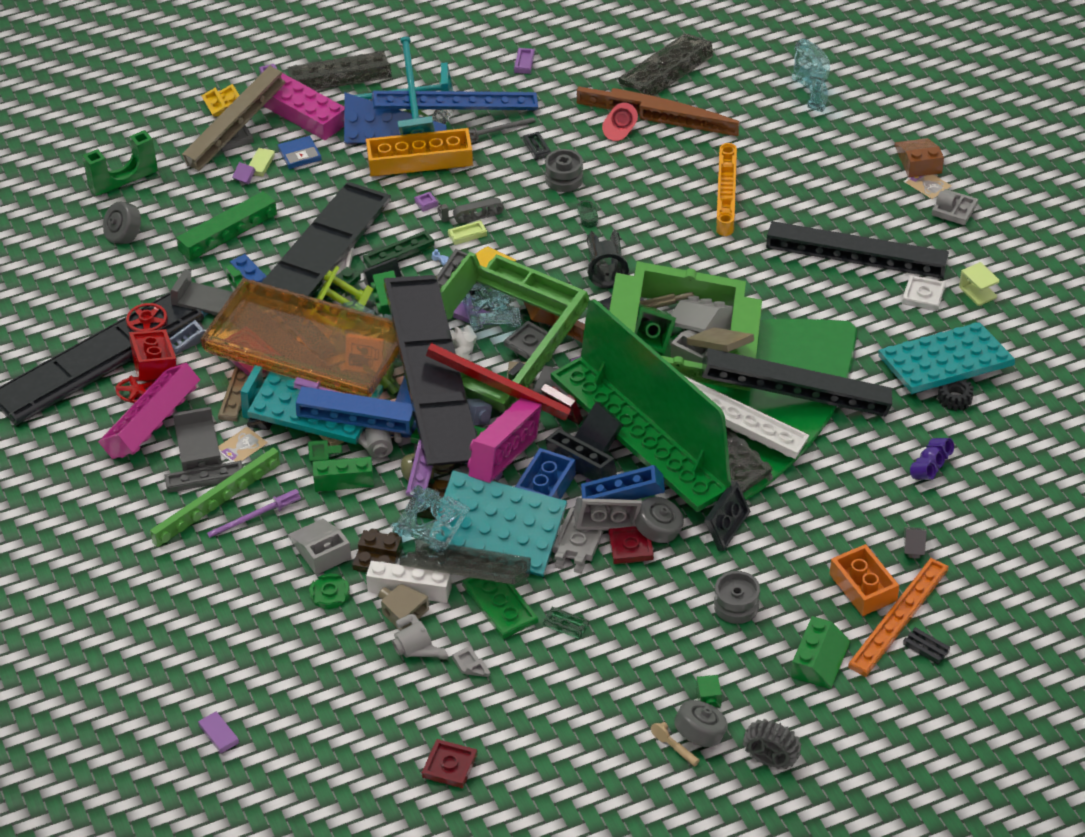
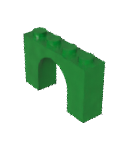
M145 130L129 136L132 155L128 163L118 170H108L106 158L98 149L82 155L88 187L95 196L102 195L158 171L153 139Z

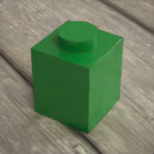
M718 675L697 677L696 692L698 701L706 702L715 708H721L722 693Z

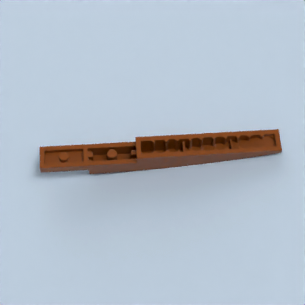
M579 86L577 88V104L612 110L617 104L629 103L634 106L642 120L733 136L739 135L738 120L698 107L612 88L611 92Z

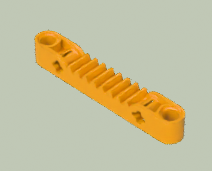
M732 143L722 144L719 150L716 231L721 236H729L734 232L737 147Z

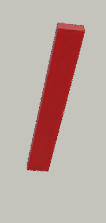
M433 343L428 348L427 357L517 399L524 398L542 404L541 410L564 421L571 411L569 407Z

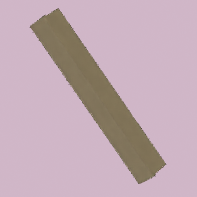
M269 65L182 153L186 165L200 171L286 83L281 78L282 71Z

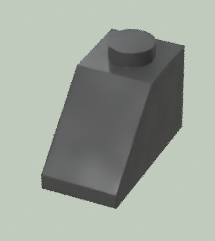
M904 527V553L908 554V557L920 558V555H925L927 534L925 528Z

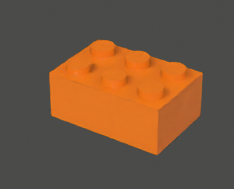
M866 544L831 559L830 576L862 616L897 602L899 584Z

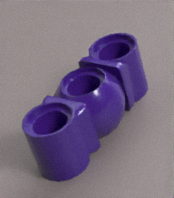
M951 438L930 439L926 449L921 452L920 458H917L916 462L912 463L910 467L911 477L914 480H933L936 473H938V469L943 466L948 456L953 454L954 441Z

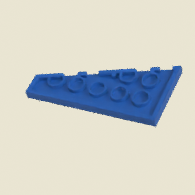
M345 92V144H366V139L400 135L398 121L412 119L411 113L399 109H374L373 101ZM433 121L435 131L447 130L445 124Z

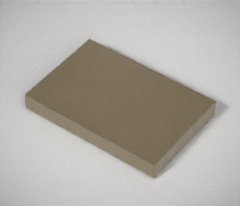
M713 327L688 337L687 344L730 352L753 342L754 334Z

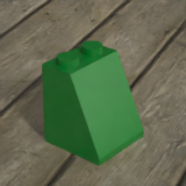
M639 304L635 334L652 349L665 354L676 317L668 312Z

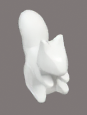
M470 325L465 326L464 331L455 327V332L453 330H450L456 355L470 361L471 357L469 354L473 351L477 336Z

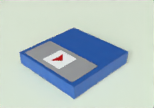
M311 136L278 144V149L289 169L321 161V155Z

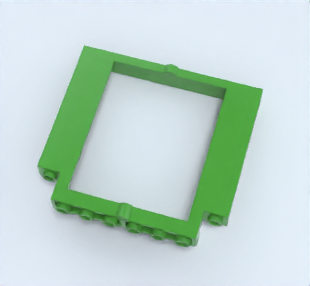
M469 252L440 289L447 320L452 318L455 309L476 282L559 316V319L513 380L528 388L546 362L552 359L554 351L588 307V301H590L588 293L585 290L497 254L489 261L487 267H483L480 265L476 254ZM461 372L466 396L471 399H481L492 405L493 409L502 413L519 400Z
M639 261L636 263L634 276L616 273L609 311L634 333L640 297L652 299L673 293L676 296L693 292V295L699 296V299H712V302L721 301L725 302V305L732 306L730 330L754 334V341L729 353L756 358L762 300L744 297L746 281L698 273L691 268L682 270ZM662 356L683 376L696 382L745 391L751 390L749 387L702 378V363L687 361L680 356L674 358Z

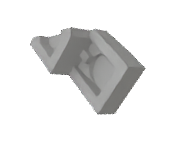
M471 646L452 654V660L462 674L490 676L489 669L482 658L478 659Z

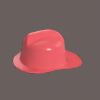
M620 103L612 109L604 120L602 127L603 133L608 139L619 141L628 135L638 119L634 106L629 103Z

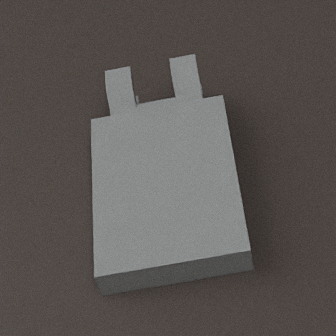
M570 507L553 546V553H556L555 559H557L555 568L563 569L565 559L570 558L574 559L576 564L574 572L582 574L585 561H592L605 530L576 529L574 508Z

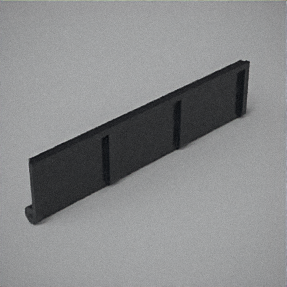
M347 182L246 299L245 305L247 308L256 310L259 306L295 318L324 283L326 273L329 270L333 271L389 204L391 195Z
M435 275L384 278V288L426 466L467 463L472 453L470 444L477 437L461 372L426 356L428 348L432 343L456 354L437 277Z
M171 292L152 302L162 306L167 312V324H164L158 330L166 329L169 338L194 320L197 323L204 321V315L198 308L192 310L172 305ZM144 306L141 310L151 311L154 306ZM159 309L154 317L163 319V311ZM136 312L132 313L129 321L138 319L139 315ZM126 317L0 386V411L17 426L132 361L133 355L129 332L135 331L127 326ZM150 323V328H153L159 325L160 323ZM143 324L133 325L136 328L144 329Z

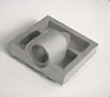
M947 189L941 190L938 194L936 205L932 209V215L966 225L978 204V199Z

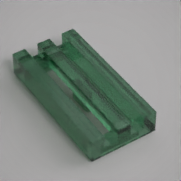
M552 607L543 620V626L581 639L582 633L584 634L589 626V620Z

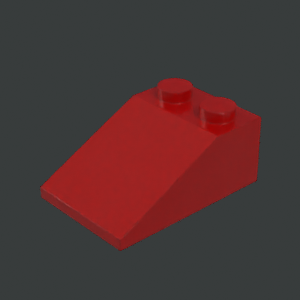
M166 329L129 332L135 371L139 381L158 379L165 370L176 366V356Z

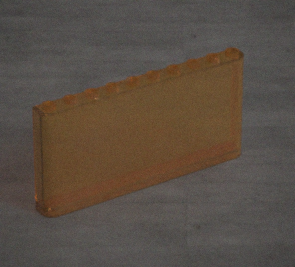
M245 278L241 280L201 337L202 347L210 354L251 366L257 365L264 370L295 379L299 377L313 382L320 381V386L365 397L372 396L399 353L393 322L388 318Z

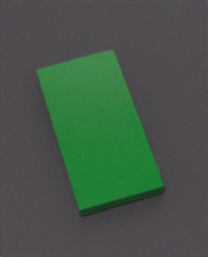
M498 565L462 580L464 589L502 639L538 623L536 614Z

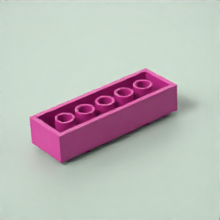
M282 74L281 78L286 83L264 105L265 108L323 140H327L344 127V106L285 74Z
M187 362L165 370L98 443L112 459L123 458L127 454H135L141 448L139 445L151 438L152 431L160 428L163 425L162 421L174 413V408L186 400L185 396L197 388L196 384L200 381V378Z
M520 398L508 410H505L500 417H497L496 421L481 432L476 439H473L470 444L472 453L468 461V476L491 483L537 439L542 404Z

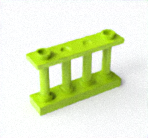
M336 266L333 271L329 270L324 277L326 282L312 308L309 307L304 315L306 320L303 325L307 326L311 320L316 321L336 334L338 338L335 345L341 348L346 342L347 335H351L373 288L367 285L363 291L361 289L357 290L335 276L340 268ZM331 283L355 296L356 303L350 302L329 288ZM327 295L348 308V311L351 312L350 315H345L322 301L324 296ZM320 307L341 320L344 326L339 328L316 313L318 308Z

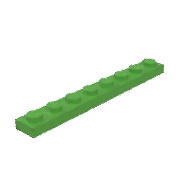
M273 447L152 528L150 532L153 544L159 547L168 542L172 537L199 521L203 516L230 500L240 491L245 490L249 485L261 479L271 470L277 468L280 465L278 451Z

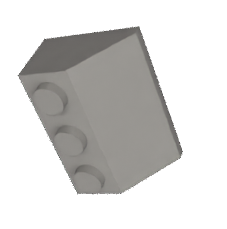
M688 296V299L679 301L671 315L676 317L674 326L697 332H703L713 327L730 329L732 306L725 305V302L721 301L712 302V299H699V296Z
M577 498L574 508L576 529L608 530L610 528L635 526L634 521L640 512L642 501Z

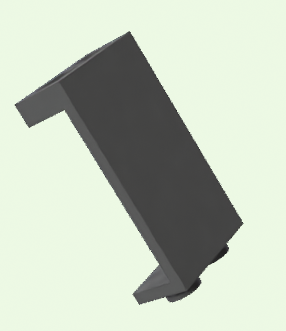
M187 269L183 270L171 289L172 305L193 310L198 308L200 311L226 318H231L230 309L248 298L246 283L241 284L237 293L191 282V270Z
M211 407L173 413L183 471L222 464Z

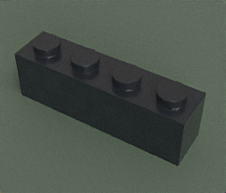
M561 429L556 430L545 438L548 451L575 459L576 472L594 481L617 475L615 459Z

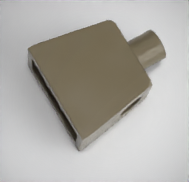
M403 584L398 585L392 591L384 587L378 594V597L382 599L383 615L399 630L412 624L409 623L398 628L396 625L397 620L409 614H414L419 619L429 610L428 596Z

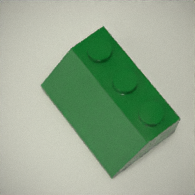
M372 456L313 461L315 492L374 487Z
M815 616L811 617L792 661L791 678L832 689L850 645V640L832 621Z

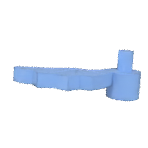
M435 249L432 252V260H439L444 266L449 258L440 255L438 249Z

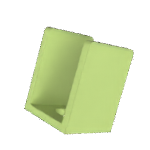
M979 262L961 270L959 288L977 306H980L997 298V295L989 287L998 284L999 279Z

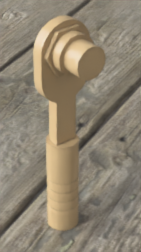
M665 722L655 723L651 726V732L658 740L667 742L694 767L699 763L700 760L669 736L667 731L668 725Z

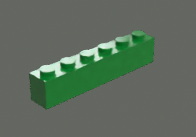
M264 191L177 236L178 251L188 260H194L276 216V201Z

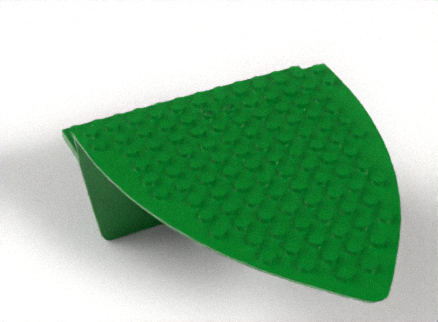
M596 299L588 301L581 357L552 372L551 379L567 394L573 396L577 403L588 413L596 402H600L624 424L616 439L647 467L655 465L664 475V483L696 512L718 501L726 488L731 486V481L738 482L745 500L763 490L784 473L809 448L837 407L751 388L750 391L698 382L808 434L809 438L796 459L787 457L783 453L768 448L765 444L751 440L748 436L727 427L722 409L662 357H671V343L679 334L670 336L665 354L657 352ZM760 320L756 359L848 378L856 345L857 327L849 321Z

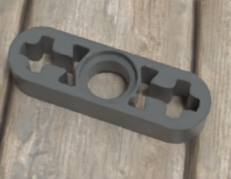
M491 198L458 206L453 210V216L457 223H466L499 215L503 212L504 206L499 198ZM482 208V211L479 213H474L476 209Z

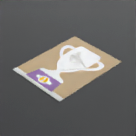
M935 175L910 177L903 181L931 199L937 197L941 190L944 191L951 187L950 184Z
M245 427L219 445L218 448L223 456L231 462L243 461L268 442L250 428Z

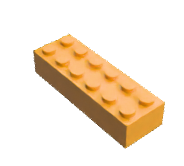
M468 128L366 139L370 177L473 166L472 145Z

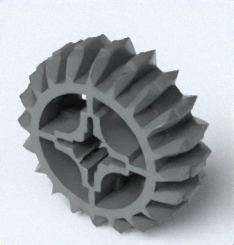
M767 719L752 722L748 729H746L743 738V746L746 747L745 751L750 753L751 758H755L757 762H761L763 765L776 767L777 769L792 767L801 754L802 744L799 742L800 738L795 736V732L790 731L788 726L784 727L781 723H775L774 720L769 722Z

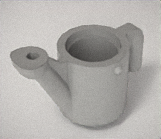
M366 427L365 432L361 433L357 442L372 457L383 458L388 456L393 450L391 435H394L396 443L402 442V436L398 432Z
M409 614L396 621L398 628L409 623L412 624L394 634L395 639L392 640V644L399 656L403 654L406 658L439 657L443 660L449 658L444 648L432 645L426 628L416 615Z

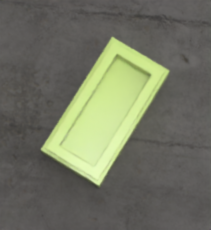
M258 148L249 166L256 169L253 175L264 176L275 157L274 150Z
M480 220L449 229L448 235L453 244L457 245L487 236V230Z

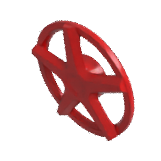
M144 303L135 306L128 312L126 323L135 332L158 330L164 324H167L168 316L162 306L154 303ZM144 306H154L151 311L139 309ZM159 309L164 313L163 319L154 317ZM135 311L139 318L129 321L131 313ZM150 323H160L159 325L150 328ZM143 324L144 329L136 328L133 325Z
M131 375L117 384L116 394L126 402L135 403L137 400L134 399L141 397L146 391L145 388L150 387L155 380L144 381L146 383L138 384V377ZM127 382L131 383V386H122ZM119 391H129V398L121 396Z

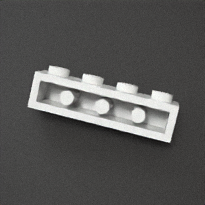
M371 561L366 575L368 592L379 593L384 587L392 591L398 585L403 584L427 595L430 601L447 603L452 588L451 572Z

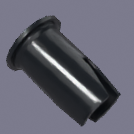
M613 229L610 241L604 240L599 242V238L591 231L587 235L586 240L590 256L587 270L589 280L600 288H613L616 273L625 275L629 273L628 263L622 257L620 235ZM611 258V265L602 266L600 265V260Z

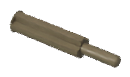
M693 292L676 296L673 293L640 301L639 304L660 308L677 304L676 301L687 299L688 296L694 295Z

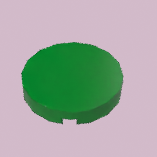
M329 573L321 575L310 585V598L320 608H338L349 599V583L338 574Z

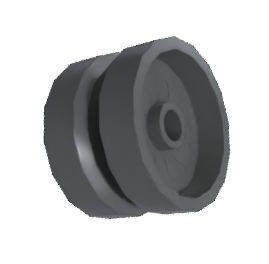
M558 149L546 156L545 180L549 188L558 192H570L582 185L583 159L578 152L569 149Z
M730 571L720 576L715 584L714 610L718 617L733 624L751 621L759 610L760 584L757 579L743 571Z

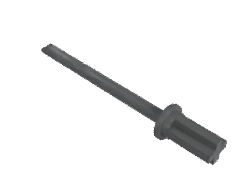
M532 117L478 131L476 127H473L469 130L470 140H478L479 135L533 123L535 119Z

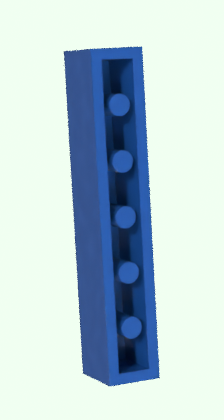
M301 386L296 400V416L410 434L415 419L412 404L316 388Z

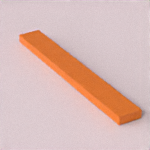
M933 558L928 560L848 663L849 669L865 677L868 676L948 572L949 566Z

